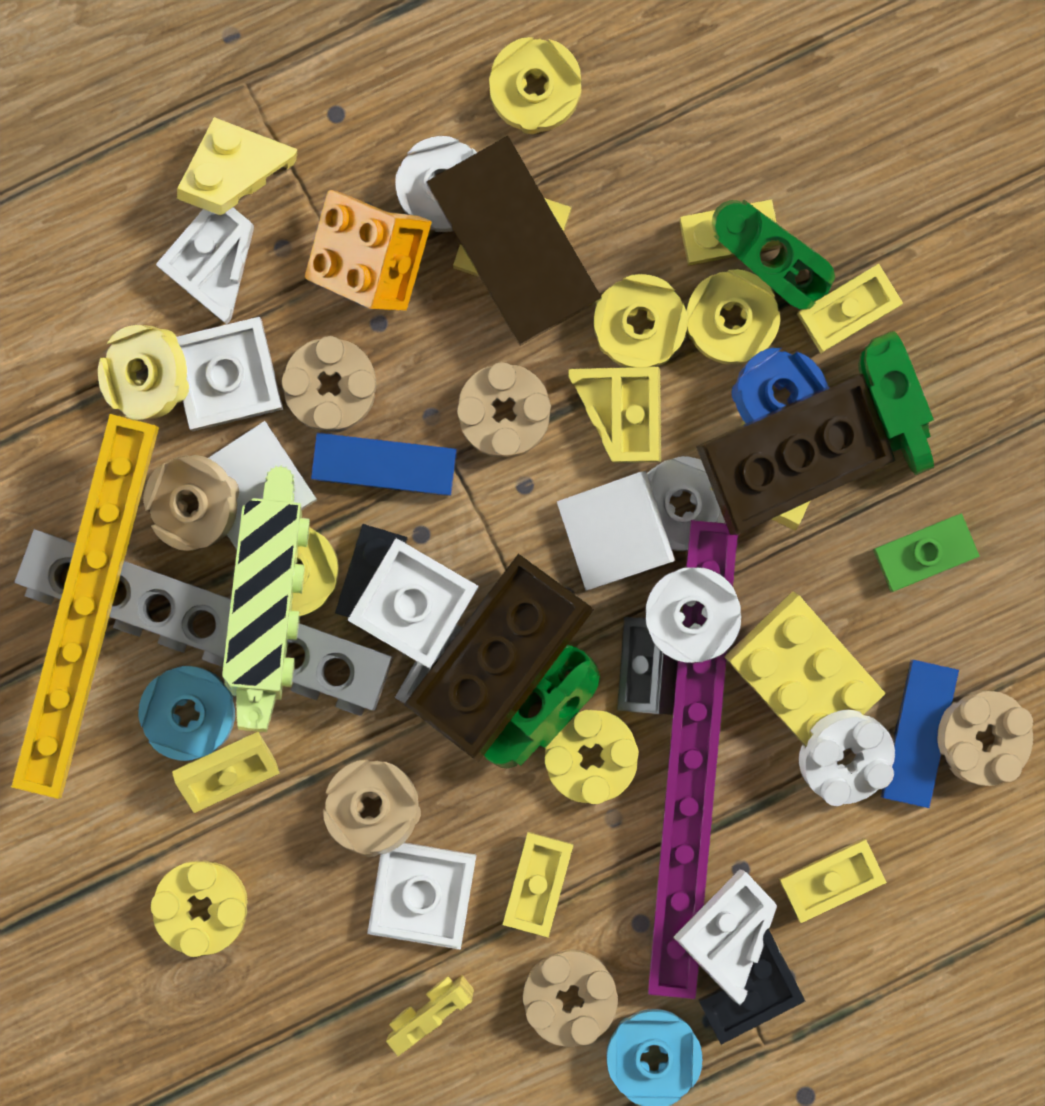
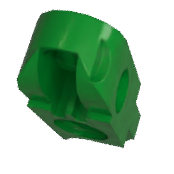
M729 200L716 208L712 216V226L716 233L714 237L790 305L800 310L810 309L817 300L828 294L835 279L834 268L819 253L746 200L742 202L739 200ZM779 241L780 250L778 255L773 260L761 261L760 251L767 242ZM800 270H808V280L803 284H797L795 276L798 275Z
M890 331L871 339L869 345L861 352L858 362L859 374H864L892 452L901 449L905 461L913 474L919 475L934 469L932 451L927 441V438L931 437L929 422L934 421V418L903 342L895 331Z
M567 645L485 753L486 759L500 768L509 769L518 764L521 766L540 745L546 748L596 692L599 686L600 674L598 666L593 659L584 651ZM538 701H542L539 713L532 718H528L531 706Z

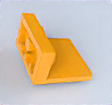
M329 190L325 198L305 278L370 309L407 311L432 221L417 215L388 213L339 191Z

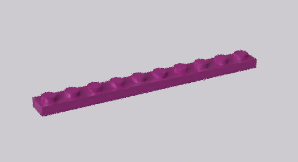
M691 520L686 568H706L724 577L733 587L738 535H730L726 523ZM696 601L693 606L684 604L682 613L685 618L682 624L687 628H690L694 623L702 626L707 619L702 614L704 605L699 601ZM727 650L720 656L704 662L678 661L648 995L696 999L699 964L675 940L674 936L704 906L726 659L724 656L727 654Z

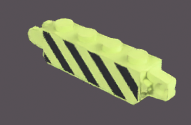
M275 465V468H270L271 471L267 472L263 499H251L242 506L222 677L225 680V686L236 696L238 729L245 731L267 732L275 701L281 700L283 686L292 687L294 658H286L288 639L297 640L300 611H291L293 593H302L305 565L297 564L298 546L307 547L310 519L302 518L301 503L294 502V475L291 474V470L287 469V466L282 467V465L280 467Z

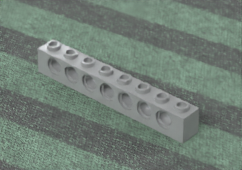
M34 529L14 583L27 587L26 597L52 605L54 597L58 599L62 597L64 586L61 582V575L63 570L71 563L75 543ZM124 561L119 580L124 583L127 595L120 605L112 606L109 617L116 619L113 628L140 637L143 629L160 635L158 644L183 653L187 645L204 650L203 660L223 667L231 599ZM163 595L171 603V613L166 620L157 623L149 614V605L154 598ZM208 611L215 618L216 628L209 637L200 638L193 630V621L199 613ZM299 623L297 640L288 639V644L298 643L305 651V661L300 668L294 670L291 691L318 700L320 692L336 697L338 700L335 707L362 716L364 708L372 711L375 710L394 657ZM336 658L346 661L350 668L349 679L341 686L330 684L325 677L327 664Z

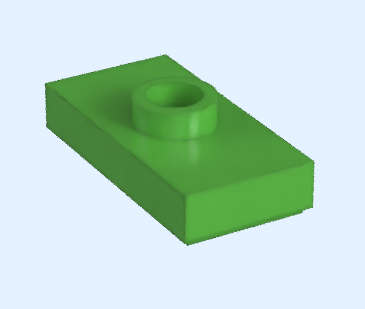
M962 513L873 549L890 592L980 557Z

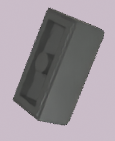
M624 617L617 710L673 715L678 660L667 656L655 645L646 625V618Z

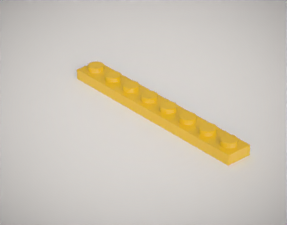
M113 414L109 415L13 778L12 788L55 799L62 798L159 427L156 425Z

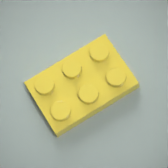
M793 591L724 656L805 747L813 736L810 730L825 716L841 710H855L864 715L886 694L806 602Z

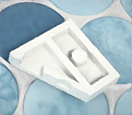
M231 208L221 216L203 209L156 265L227 325L232 318L254 225L235 208Z
M739 869L674 938L731 999L740 1005L746 998L748 991L744 988L753 962L758 963L764 945L763 935L771 925L777 904L747 872Z

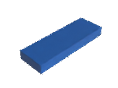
M317 433L311 479L313 481L451 496L457 449Z
M910 660L893 738L895 759L892 768L894 770V777L891 783L882 789V798L930 808L941 757L937 740L938 728L944 712L952 704L959 673L958 669Z

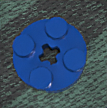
M769 348L759 352L741 369L737 382L731 391L732 399L736 403L741 418L745 423H749L786 406L774 398L773 385L778 390L786 388L791 395L786 399L788 404L828 387L820 368L809 357L797 351L794 354H790L788 352H779L781 348Z

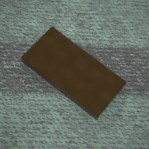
M509 136L500 139L426 181L429 190L519 346L601 301V295Z
M863 373L852 375L696 446L730 535L743 533L896 461Z
M518 553L404 705L479 762L594 609Z

